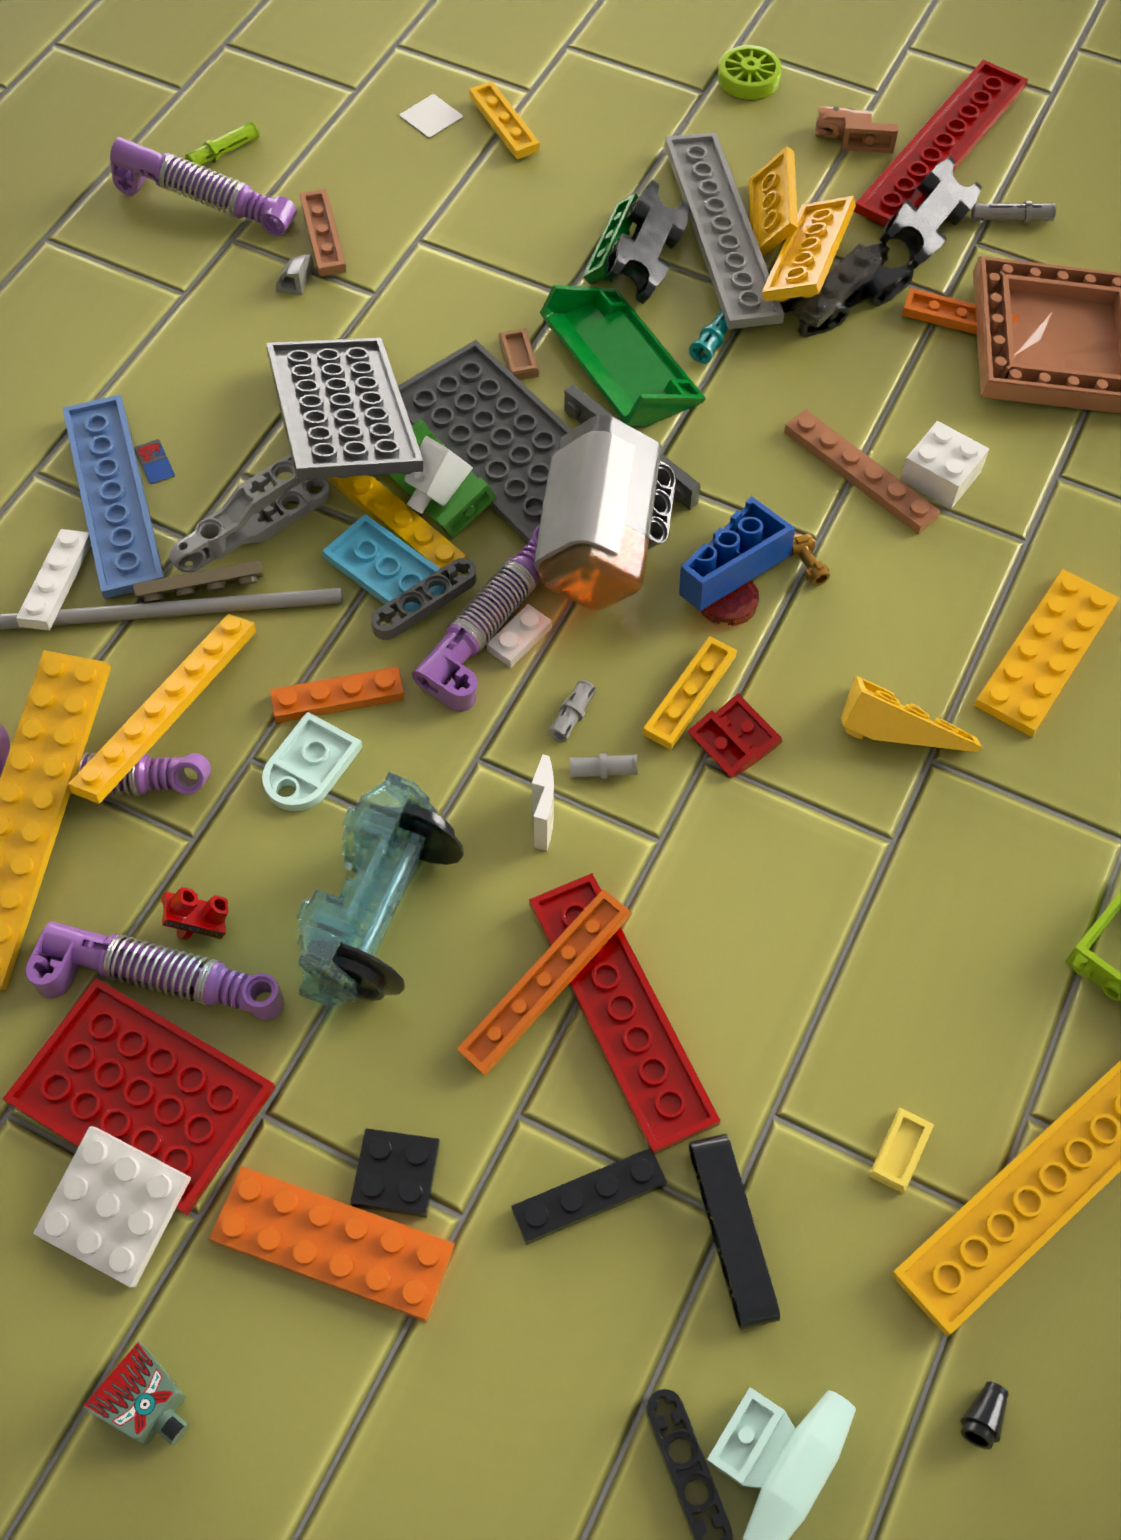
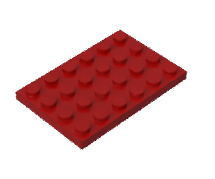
M95 978L6 1093L3 1100L77 1148L82 1142L89 1126L97 1127L190 1176L191 1180L176 1207V1210L188 1216L276 1087L273 1082Z

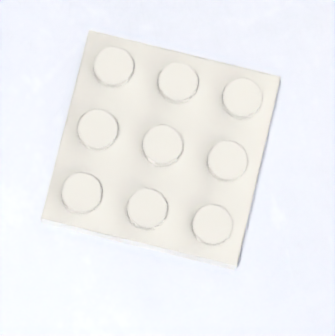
M89 1126L33 1234L128 1287H136L191 1177L99 1128Z

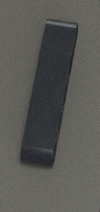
M725 1133L689 1142L693 1169L740 1330L780 1321L777 1298L728 1135Z

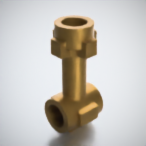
M810 534L794 535L790 558L800 557L807 568L804 575L807 580H811L814 586L824 584L830 577L828 573L829 568L826 564L823 565L821 561L817 562L811 553L815 550L813 537Z

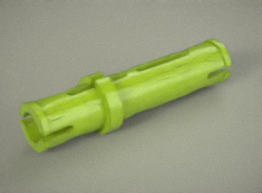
M250 121L216 140L205 141L203 146L186 153L185 160L187 159L189 162H194L195 165L199 164L200 166L210 161L216 162L220 160V156L251 140L259 138V129L254 122Z

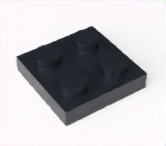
M365 1128L350 1202L351 1206L427 1218L440 1139Z

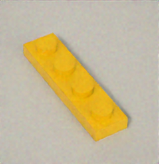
M492 81L469 89L470 99L516 160L540 151V142Z
M709 636L643 728V735L671 750L736 658L737 650Z

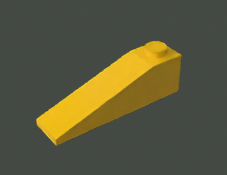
M855 676L841 715L842 724L846 727L845 731L851 736L858 739H863L865 736L877 741L979 752L982 746L977 737L941 718H935L933 722L929 720L930 715L921 710L922 708L913 703L903 706L899 700L894 698V693L859 676Z

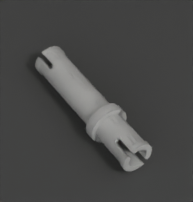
M1031 201L1015 204L975 203L971 208V221L1017 220L1023 223H1030V221L1036 220L1054 221L1056 217V203H1032Z

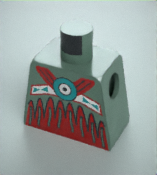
M139 1341L83 1405L90 1413L144 1445L150 1443L158 1433L173 1446L184 1436L189 1428V1424L175 1412L186 1396L154 1354Z

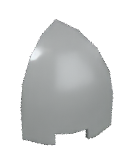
M302 254L289 259L279 274L276 282V291L303 295L314 264L310 254Z

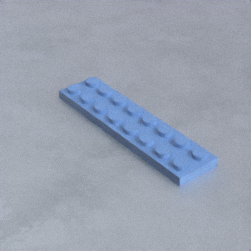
M121 394L62 407L103 598L107 599L134 592V583L165 578Z

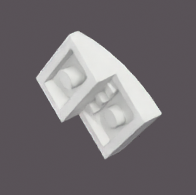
M542 755L532 781L534 848L544 851L548 850L554 820V776L550 757L547 755Z

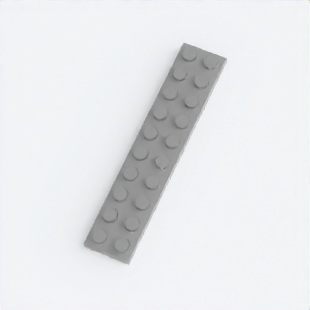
M716 132L665 137L664 146L683 201L689 205L688 215L728 329L783 324L784 312L780 302L775 300L764 301L762 290L769 277V272Z

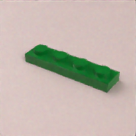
M636 193L616 204L583 275V278L589 284L599 279L605 280L607 258L612 247L622 233L629 236L632 221L627 219L626 216L631 205L639 197Z

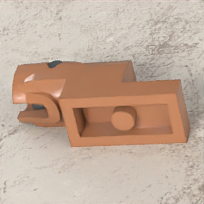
M818 107L815 135L828 139H841V150L894 153L898 135V124L872 123L871 111L854 110L852 108Z

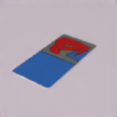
M159 439L135 447L150 484L175 476Z

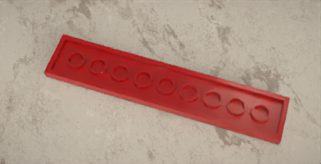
M982 60L855 203L854 212L885 226L907 200L917 208L925 198L916 189L923 178L937 164L946 160L950 155L956 160L952 170L954 172L1026 88L1028 79L986 60Z

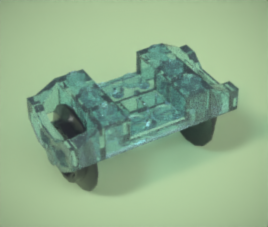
M388 772L385 781L361 796L356 808L350 806L344 817L342 826L345 827L342 835V841L345 842L341 849V854L345 855L344 868L356 873L354 879L347 878L340 893V898L316 889L311 900L304 899L297 915V919L300 920L297 932L300 933L297 944L301 945L299 966L302 968L303 976L299 995L325 1006L355 1002L356 997L377 1001L381 1000L385 995H399L406 986L403 978L392 967L375 957L419 859L429 863L448 865L458 863L464 855L463 846L456 838L454 829L437 814V810L430 804V798L415 782Z

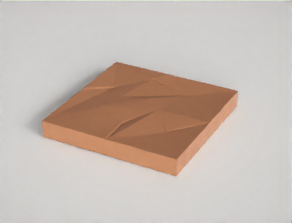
M979 256L973 270V283L976 304L975 314L981 397L1121 414V273ZM1012 314L1020 315L1018 324L1013 322Z

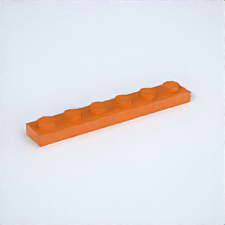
M603 889L458 1046L457 1051L486 1076L631 916L630 910Z

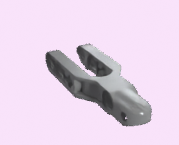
M290 453L237 486L221 509L200 521L194 532L179 540L169 552L170 561L182 572H196L211 561L224 557L243 544L259 543L268 540L329 499L330 490L326 478L297 480ZM283 472L293 474L288 480H279L277 478ZM313 486H321L324 488L323 491L318 494H311L308 492V490ZM295 501L299 503V506L295 509L288 510L284 508L287 502ZM188 561H192L193 565L185 566V563Z

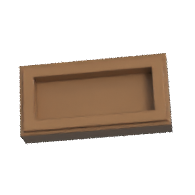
M527 329L499 333V342L507 369L519 380L539 377V369Z

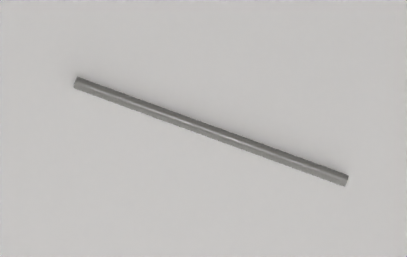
M330 588L60 609L52 626L343 603L342 589ZM18 613L0 614V630L22 629L25 627H19L16 620Z

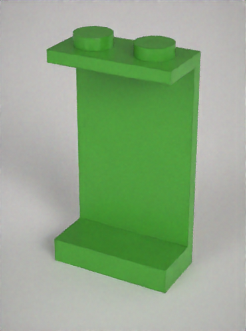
M421 418L414 425H411L419 447L425 436L446 447L429 430ZM471 471L446 505L442 506L431 499L424 511L454 539L497 496L481 477L478 478ZM389 474L411 497L416 488L405 482L406 474Z

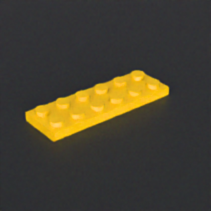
M854 196L801 205L797 214L798 229H796L793 235L786 238L762 290L765 302L774 300L776 302H783L789 298L801 296L803 298H810L820 293L856 207Z
M1062 569L976 699L974 706L1024 734L1033 737L1112 612L1119 597Z

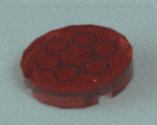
M751 580L700 612L708 620L717 624L723 622L728 623V626H736L745 623L755 615L759 604L758 588Z

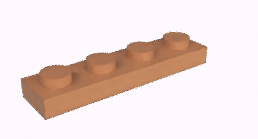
M326 189L299 193L319 277L346 272V265Z

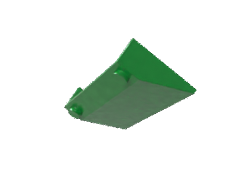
M553 285L540 311L541 316L617 412L623 423L631 427L649 426L705 401V396L617 288Z

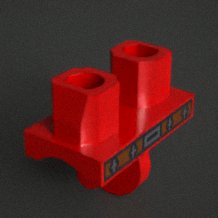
M181 887L176 893L165 891L162 895V926L177 929V937L179 939L189 940L193 933L222 939L226 934L225 919L229 913L228 900L226 898L214 895L208 902L199 900L198 894L193 889Z

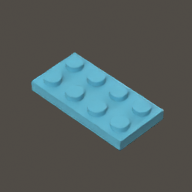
M366 514L322 550L323 559L383 604L393 600L440 569ZM433 586L429 589V593L441 595L446 589L442 586ZM409 602L404 605L403 609L408 612H414L420 608V605L416 602Z

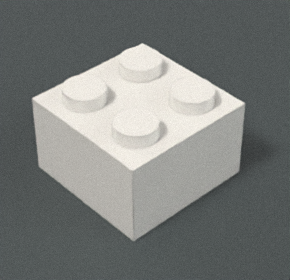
M937 421L906 457L900 480L907 486L952 509L981 473L989 448Z

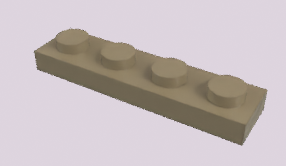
M257 560L134 583L133 588L135 596L139 600L144 599L145 603L163 601V595L176 593V597L191 596L195 594V589L207 587L208 591L226 589V583L236 581L239 582L240 586L254 584L258 582L257 577H263L264 575L261 563Z

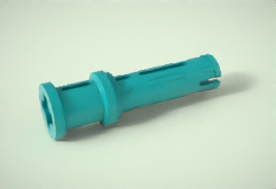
M722 310L711 325L702 328L699 339L690 345L689 354L693 360L702 364L709 363L713 358L714 350L720 348L723 344L724 334L728 327Z

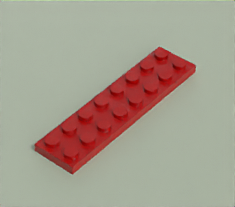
M593 873L529 899V906L549 946L559 938L602 891ZM620 927L568 985L648 1148L651 1149L653 1154H658L720 1125L721 1120Z

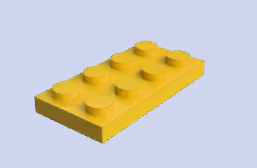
M787 146L749 178L750 224L763 257L767 253L772 252L779 243L793 235L796 229H798L794 151Z

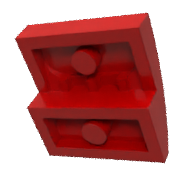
M739 693L716 713L711 710L687 731L730 778L747 770L783 742L782 737Z

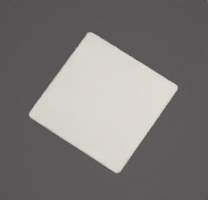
M435 94L430 95L400 114L403 119L427 137H432L463 117L462 114Z

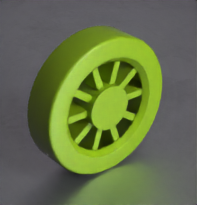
M739 46L727 51L721 57L718 67V83L725 92L736 98L745 100L765 98L778 89L782 74V64L774 53L765 48Z

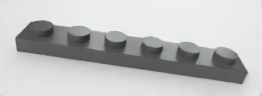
M572 384L565 390L564 410L570 418L576 419L582 424L596 415L614 417L575 385ZM661 454L660 461L670 466L675 474L676 482L673 499L691 510L698 504L701 484Z

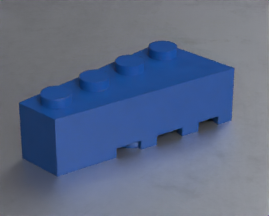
M751 496L746 501L745 507L741 511L737 510L730 517V522L723 529L719 528L713 534V539L708 544H703L681 566L679 595L699 611H702L790 557L795 527Z

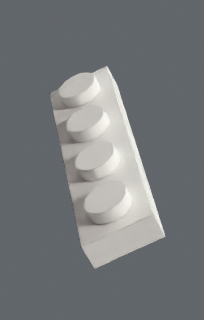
M60 529L16 617L19 627L41 630L51 629L91 546L89 532Z

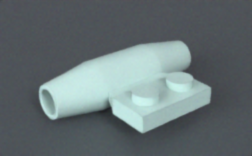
M749 1387L707 1458L708 1464L741 1487L761 1489L742 1540H789L805 1520L840 1457L856 1412V1408L844 1397L831 1390H827L795 1428L784 1409Z

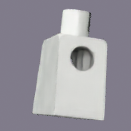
M425 436L419 447L424 461L423 472H412L405 476V482L416 488L407 505L421 514L431 499L442 506L446 505L473 468L451 450L428 436Z

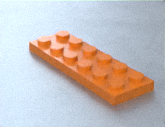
M243 1166L239 1170L209 1237V1240L217 1245L425 1322L429 1318L455 1248V1243Z

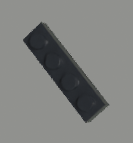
M648 1148L511 1206L524 1242L528 1245L665 1187L667 1181L655 1154Z

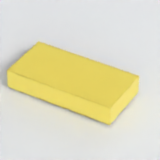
M899 1107L868 1176L903 1194L906 1191L934 1124Z

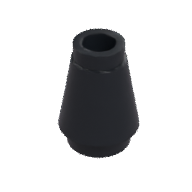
M986 1382L984 1388L960 1420L963 1426L961 1435L968 1442L979 1448L991 1449L994 1443L1000 1441L1007 1398L1009 1396V1392L1003 1386L995 1382Z

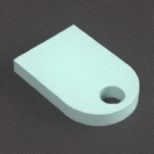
M307 712L264 767L262 782L267 797L274 805L287 811H303L316 806L325 798L363 748L362 741ZM284 786L296 788L294 794L289 797L278 795L279 790Z

